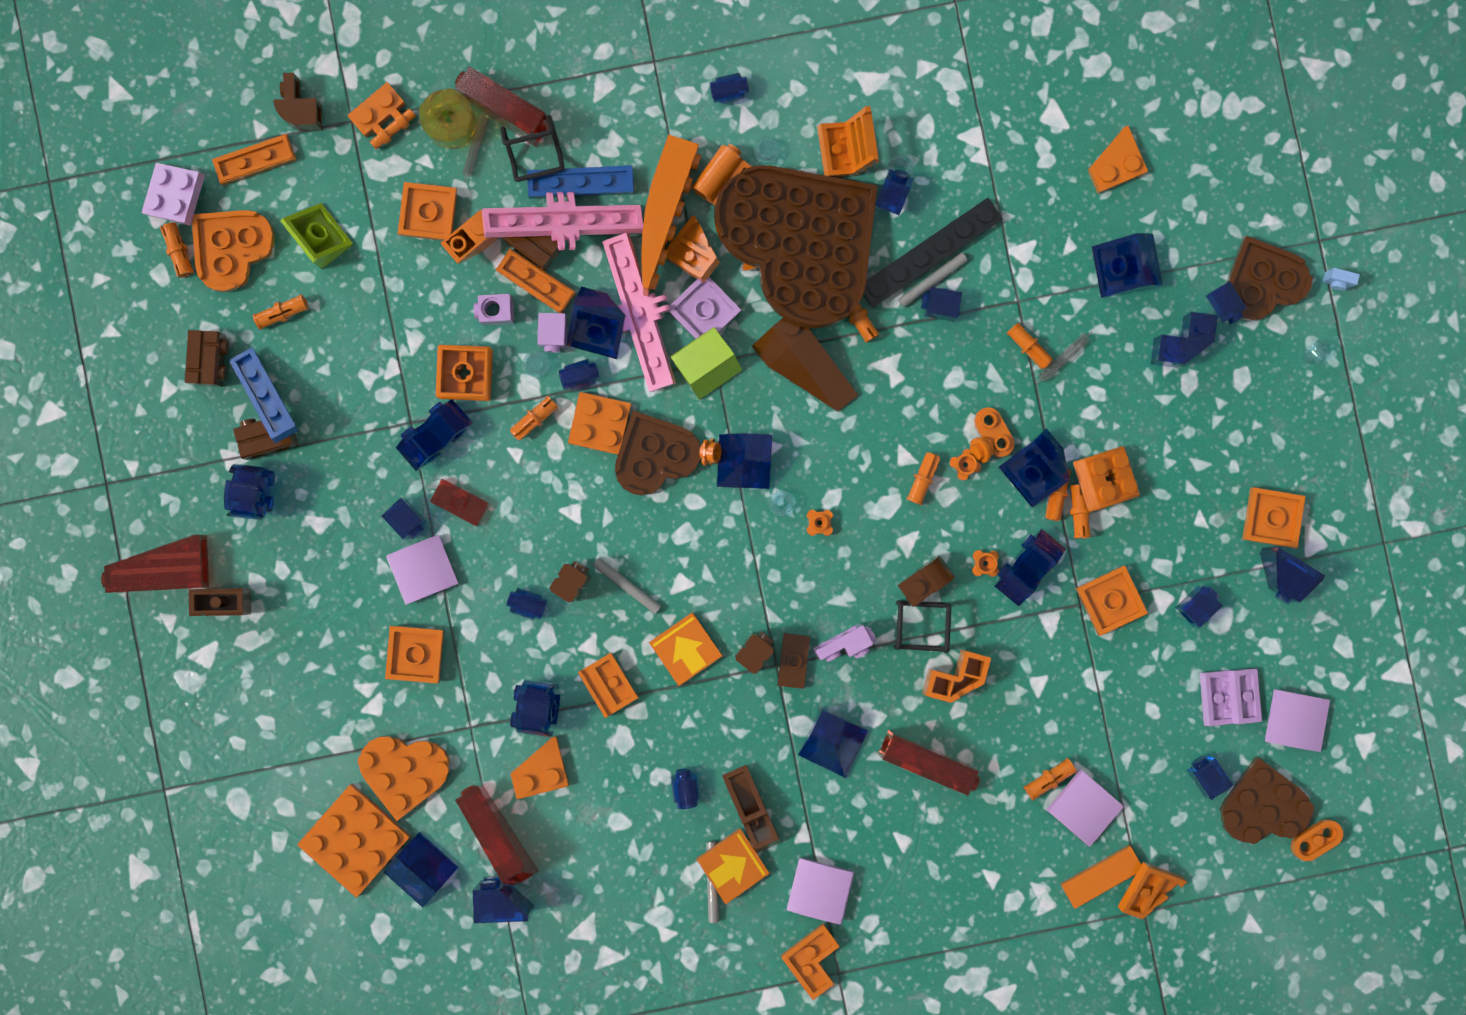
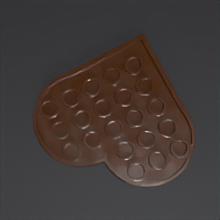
M770 165L749 167L743 169L741 173L733 178H730L722 187L714 209L715 228L722 244L734 257L750 266L760 268L761 289L767 302L777 314L795 325L806 328L832 326L844 320L854 311L865 290L877 185Z

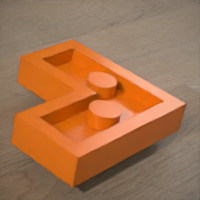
M824 923L781 954L782 960L812 1000L834 985L833 980L819 962L840 947Z

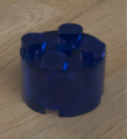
M233 464L228 472L233 473L232 480H226L224 489L225 510H230L226 515L228 517L262 520L265 518L266 512H272L274 497L270 496V490L275 482V471H271L267 467Z
M524 680L522 685H516L514 701H517L516 712H512L511 728H516V731L522 734L551 737L554 731H549L551 724L557 725L559 716L560 695L555 694V689H560L559 685Z

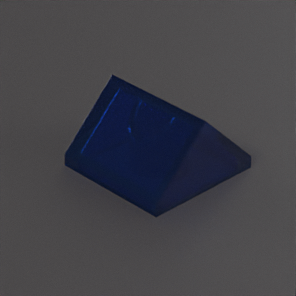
M419 832L395 857L383 873L423 908L459 867Z

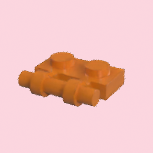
M388 82L347 115L365 137H368L372 132L377 134V136L369 141L376 150L383 144L387 145L391 142V137L402 128L405 130L409 127V122L416 117L410 108L402 115L400 114L399 110L406 104ZM392 116L395 121L383 130L380 126Z

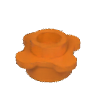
M705 439L700 447L699 455L704 466H707L708 463L710 465L717 464L720 461L722 448L715 439H710V441Z
M965 449L960 456L950 459V466L955 468L958 473L957 477L960 480H966L968 475L973 472L977 473L981 469V464L971 455L970 449ZM964 462H966V463L968 464L967 467H964V466H963V463H964Z
M810 510L807 513V518L809 519L807 533L811 536H814L816 533L829 536L833 532L831 527L832 512L830 510H825L824 512ZM821 520L822 525H818L817 521Z
M977 550L973 553L975 566L972 568V572L975 576L988 574L994 577L998 574L997 560L999 559V554L996 551L983 553L981 550ZM984 561L988 562L987 566L983 565Z

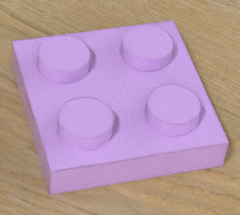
M156 163L142 213L147 216L191 226L205 175L192 170Z
M708 277L704 283L697 279L670 305L671 310L669 311L696 339L712 327L719 333L741 312V309Z

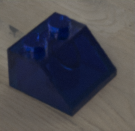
M1135 233L1092 246L1101 298L1140 292L1163 285L1153 234Z
M486 876L473 889L474 923L529 921L534 912V905L508 880H500V876Z

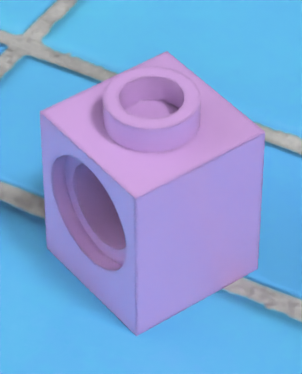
M510 294L478 295V303H474L475 319H479L483 326L514 324L512 296ZM491 304H498L500 306V311L495 316H488L487 309Z
M539 313L537 345L540 348H544V352L559 353L560 348L567 349L568 317L566 314Z

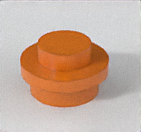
M976 437L971 440L970 453L976 460L985 463L993 456L994 447L988 438Z

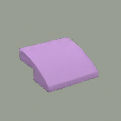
M439 535L386 556L405 605L458 584Z
M1257 669L1200 673L1204 726L1262 722Z
M1274 689L1265 742L1321 752L1330 700Z
M1080 769L1046 810L1090 847L1124 806Z
M803 857L799 858L787 910L841 925L855 872L831 864L825 865Z

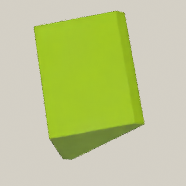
M322 203L281 219V223L306 255L321 269L353 245L352 241Z
M714 327L670 356L699 400L742 371L734 353Z

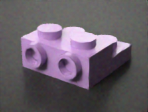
M857 624L814 647L813 650L820 660L825 658L827 662L840 656L839 650L841 649L844 650L847 656H854L857 659L870 652L868 647L873 645L877 639L870 627Z

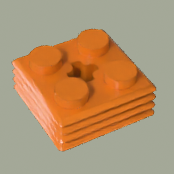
M438 345L436 397L449 400L490 401L493 350L486 346ZM466 366L467 370L471 371V374L463 380V377L458 375V372L463 371Z
M1124 446L1073 462L1089 512L1140 496Z

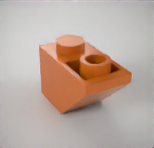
M480 209L440 244L456 263L460 264L483 252L500 237H484L482 210Z

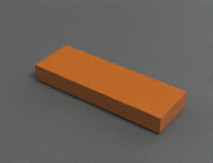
M284 134L212 159L219 182L224 186L297 161L289 136Z
M509 249L496 268L499 274L558 313L563 314L576 295V292L512 249Z
M1127 845L1062 882L1060 885L1071 905L1076 909L1137 874L1141 863L1132 847Z

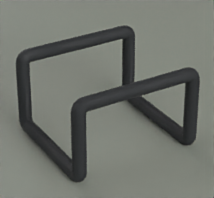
M547 115L549 130L509 140L506 128L504 126L500 128L502 143L506 146L515 182L558 173L565 169L561 147L551 115ZM552 135L559 167L518 177L517 165L511 145Z
M896 601L898 617L894 649L949 652L951 604L920 602L915 606L946 608L944 646L902 644L903 606L911 605L908 601Z

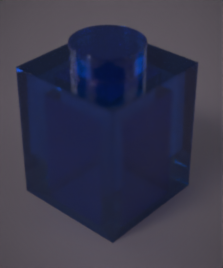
M889 169L875 206L900 215L914 178L909 177V174L903 170L896 169L894 171Z
M1230 281L1205 296L1221 323L1228 321L1229 324H1232L1244 317L1242 311L1247 307Z
M930 287L928 294L923 293L920 308L925 309L924 317L955 322L959 315L962 292Z
M400 498L381 515L397 534L406 540L410 537L412 539L418 537L424 531L422 526L427 522L405 498Z
M1197 586L1175 608L1193 627L1200 628L1223 605L1218 601L1220 596L1211 587Z
M1203 755L1198 757L1191 763L1192 767L1187 769V772L1203 796L1210 800L1233 786L1216 758L1211 756L1205 757Z

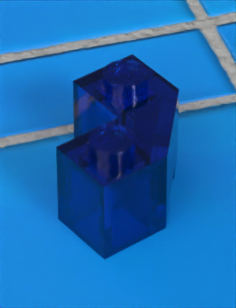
M1190 312L1183 316L1181 337L1162 334L1154 338L1151 365L1178 368L1186 364L1215 342L1218 315Z
M453 399L444 404L441 402L435 404L428 411L431 415L422 425L415 429L411 426L400 435L402 440L395 448L415 471L434 461L441 454V450L447 447L449 443L456 442L473 423Z
M1042 528L1034 536L1030 533L1020 546L1023 548L1011 563L1008 564L1006 562L997 573L1000 578L994 587L1017 606H1020L1035 592L1041 579L1059 562L1066 550L1064 546Z

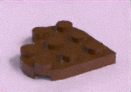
M1249 236L1243 237L1225 284L1223 294L1224 308L1240 320L1258 321L1270 314L1276 305L1292 306L1307 296L1312 286L1313 277L1312 275L1310 276L1309 269L1305 265L1306 261L1294 253Z
M633 410L616 459L615 474L617 481L626 491L634 495L644 496L655 493L662 487L666 478L679 479L688 477L700 462V444L698 439L684 427Z
M1255 757L1225 797L1220 807L1222 827L1229 836L1241 842L1251 844L1258 843L1269 833L1291 839L1307 828L1314 812V806L1310 802L1309 797L1299 787L1260 758Z

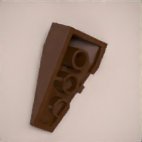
M782 318L751 346L768 368L787 378L790 382L801 387L837 412L858 396L809 328L795 325Z

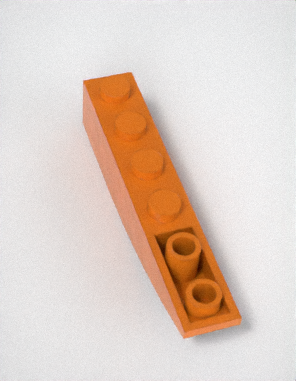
M669 134L651 183L645 208L641 269L643 295L647 297L650 290H655L660 277L659 274H656L658 267L665 264L668 250H665L667 241H673L677 226L673 225L675 218H680L683 213L685 202H682L684 193L689 194L693 178H690L692 169H698L702 156L698 154L699 144Z

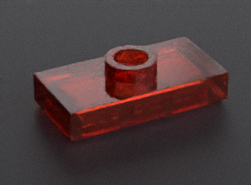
M441 479L430 500L436 506L477 527L490 504L445 479Z

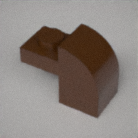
M283 73V82H280V95L284 99L273 100L274 107L279 116L296 130L323 131L321 103L316 98H301L300 79L295 73Z
M937 555L897 586L910 605L914 607L947 585L955 576L942 557Z

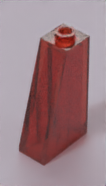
M469 66L466 72L462 71L456 78V86L454 88L459 96L485 114L488 113V116L519 137L549 129L547 117L543 111ZM543 137L526 142L536 148Z
M192 535L104 566L101 583L105 588V593L209 588L207 535Z
M888 730L878 752L883 760L967 796H969L970 791L974 792L980 781V777L977 776L979 773L977 769L891 730Z
M472 785L461 792L462 796L455 801L501 882L518 886L539 872L487 790L478 785Z

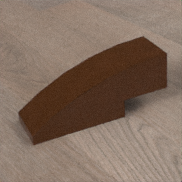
M747 765L722 775L754 851L759 853L781 843Z

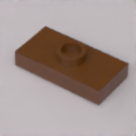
M790 633L783 634L777 686L804 689L810 636Z

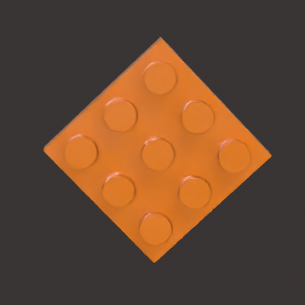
M350 784L297 846L357 898L411 835L355 785Z

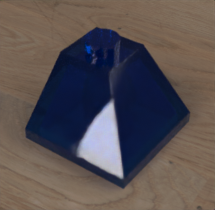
M581 286L572 308L567 346L617 359L626 315L607 293Z
M1047 428L999 466V469L1031 507H1034L1070 480L1064 448Z
M747 433L719 434L722 453L718 462L717 487L769 489L772 435Z
M1279 547L1262 548L1260 551L1268 587L1276 593L1275 598L1286 604L1290 602L1300 603L1325 577L1324 574Z
M820 707L798 755L846 778L869 730Z

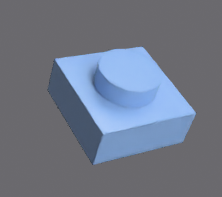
M1332 268L1325 272L1323 282L1331 284L1330 287L1332 289L1346 291L1358 284L1360 274Z

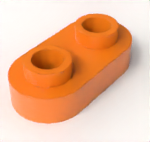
M989 407L978 411L974 417V426L981 438L986 437L992 442L994 447L993 456L1005 457L1009 455L1014 448V439L999 412ZM985 416H990L993 419L992 425L984 423ZM998 439L1005 441L1006 445L1003 449L997 446Z
M1330 819L1320 820L1292 839L1291 851L1294 856L1303 861H1312L1337 846L1342 841L1343 830L1335 821ZM1329 828V835L1324 837L1323 830ZM1303 842H1306L1307 848L1302 851L1300 846Z

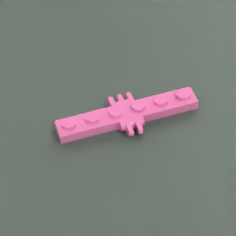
M547 192V207L483 208L482 210L485 238L551 236L552 241H557L558 250H565V241H568L569 250H575V240H579V235L636 234L643 231L640 205L575 206L573 192H567V201H564L563 192H557V202H554L553 193Z
M629 233L602 241L622 303L607 309L608 315L619 314L618 317L610 320L611 325L622 324L621 327L613 330L614 335L628 331L631 332L649 392L676 384L657 323L658 320L663 319L662 313L671 310L669 305L661 307L658 305L667 301L666 295L658 297L655 296V293L649 294L648 297L643 295L642 272Z

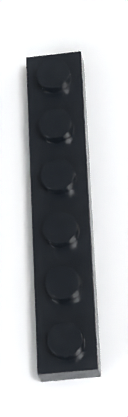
M986 198L867 279L863 296L873 309L1002 221V216L990 199Z

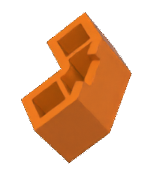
M961 649L955 674L929 668L922 694L950 703L956 701L961 696L985 683L991 658Z

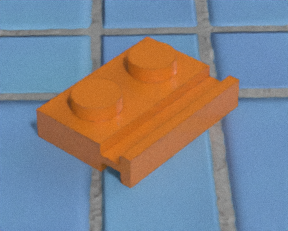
M612 652L578 672L605 718L639 698Z

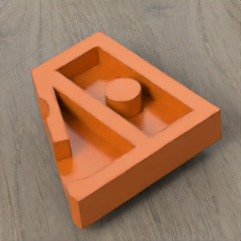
M1125 126L1088 169L1098 194L1148 172L1129 126Z
M693 215L666 249L668 250L667 261L703 283L720 263L700 223Z
M553 736L510 774L517 799L569 786L557 736Z
M1143 862L1117 907L1123 913L1144 919L1156 906L1161 905L1168 899L1166 894L1177 885L1182 888L1187 881L1178 874Z

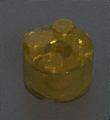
M450 88L438 90L430 94L420 105L419 116L421 126L434 144L444 148L458 149L472 140L477 125V118L470 103L462 94ZM448 116H450L452 120L450 123H447L445 120V118Z

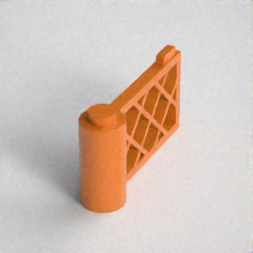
M728 144V146L721 145L691 189L702 199L715 206L724 184L730 178L741 173L743 169L752 166L742 160L740 157L741 151L732 144Z

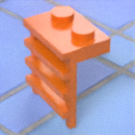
M865 106L846 122L821 123L817 126L825 176H859L860 172H865L866 168L872 167V163L879 162L870 106Z

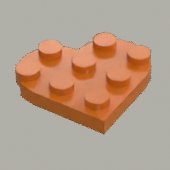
M239 210L193 215L192 230L195 268L198 277L207 287L218 292L237 290L239 287L247 284L251 264L271 256L275 240L273 227L267 218L255 211Z
M380 736L368 742L358 757L359 769L364 780L396 821L438 790L448 779L450 771V759L446 750L438 743L427 740L416 741L407 745L400 738Z

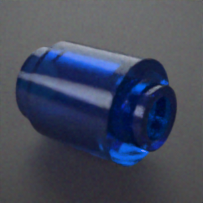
M740 72L715 78V81L709 82L714 103L720 102L725 104L745 99V93L749 92L746 76L741 77Z
M589 359L565 365L564 369L559 370V377L564 390L571 389V391L594 385L596 384V378L600 377L596 363H591Z
M517 588L516 592H510L506 606L511 607L510 613L531 620L535 618L541 620L548 600L542 598L540 594Z
M690 768L675 770V775H672L670 779L673 802L677 804V809L697 807V800L700 799L697 773L691 772Z

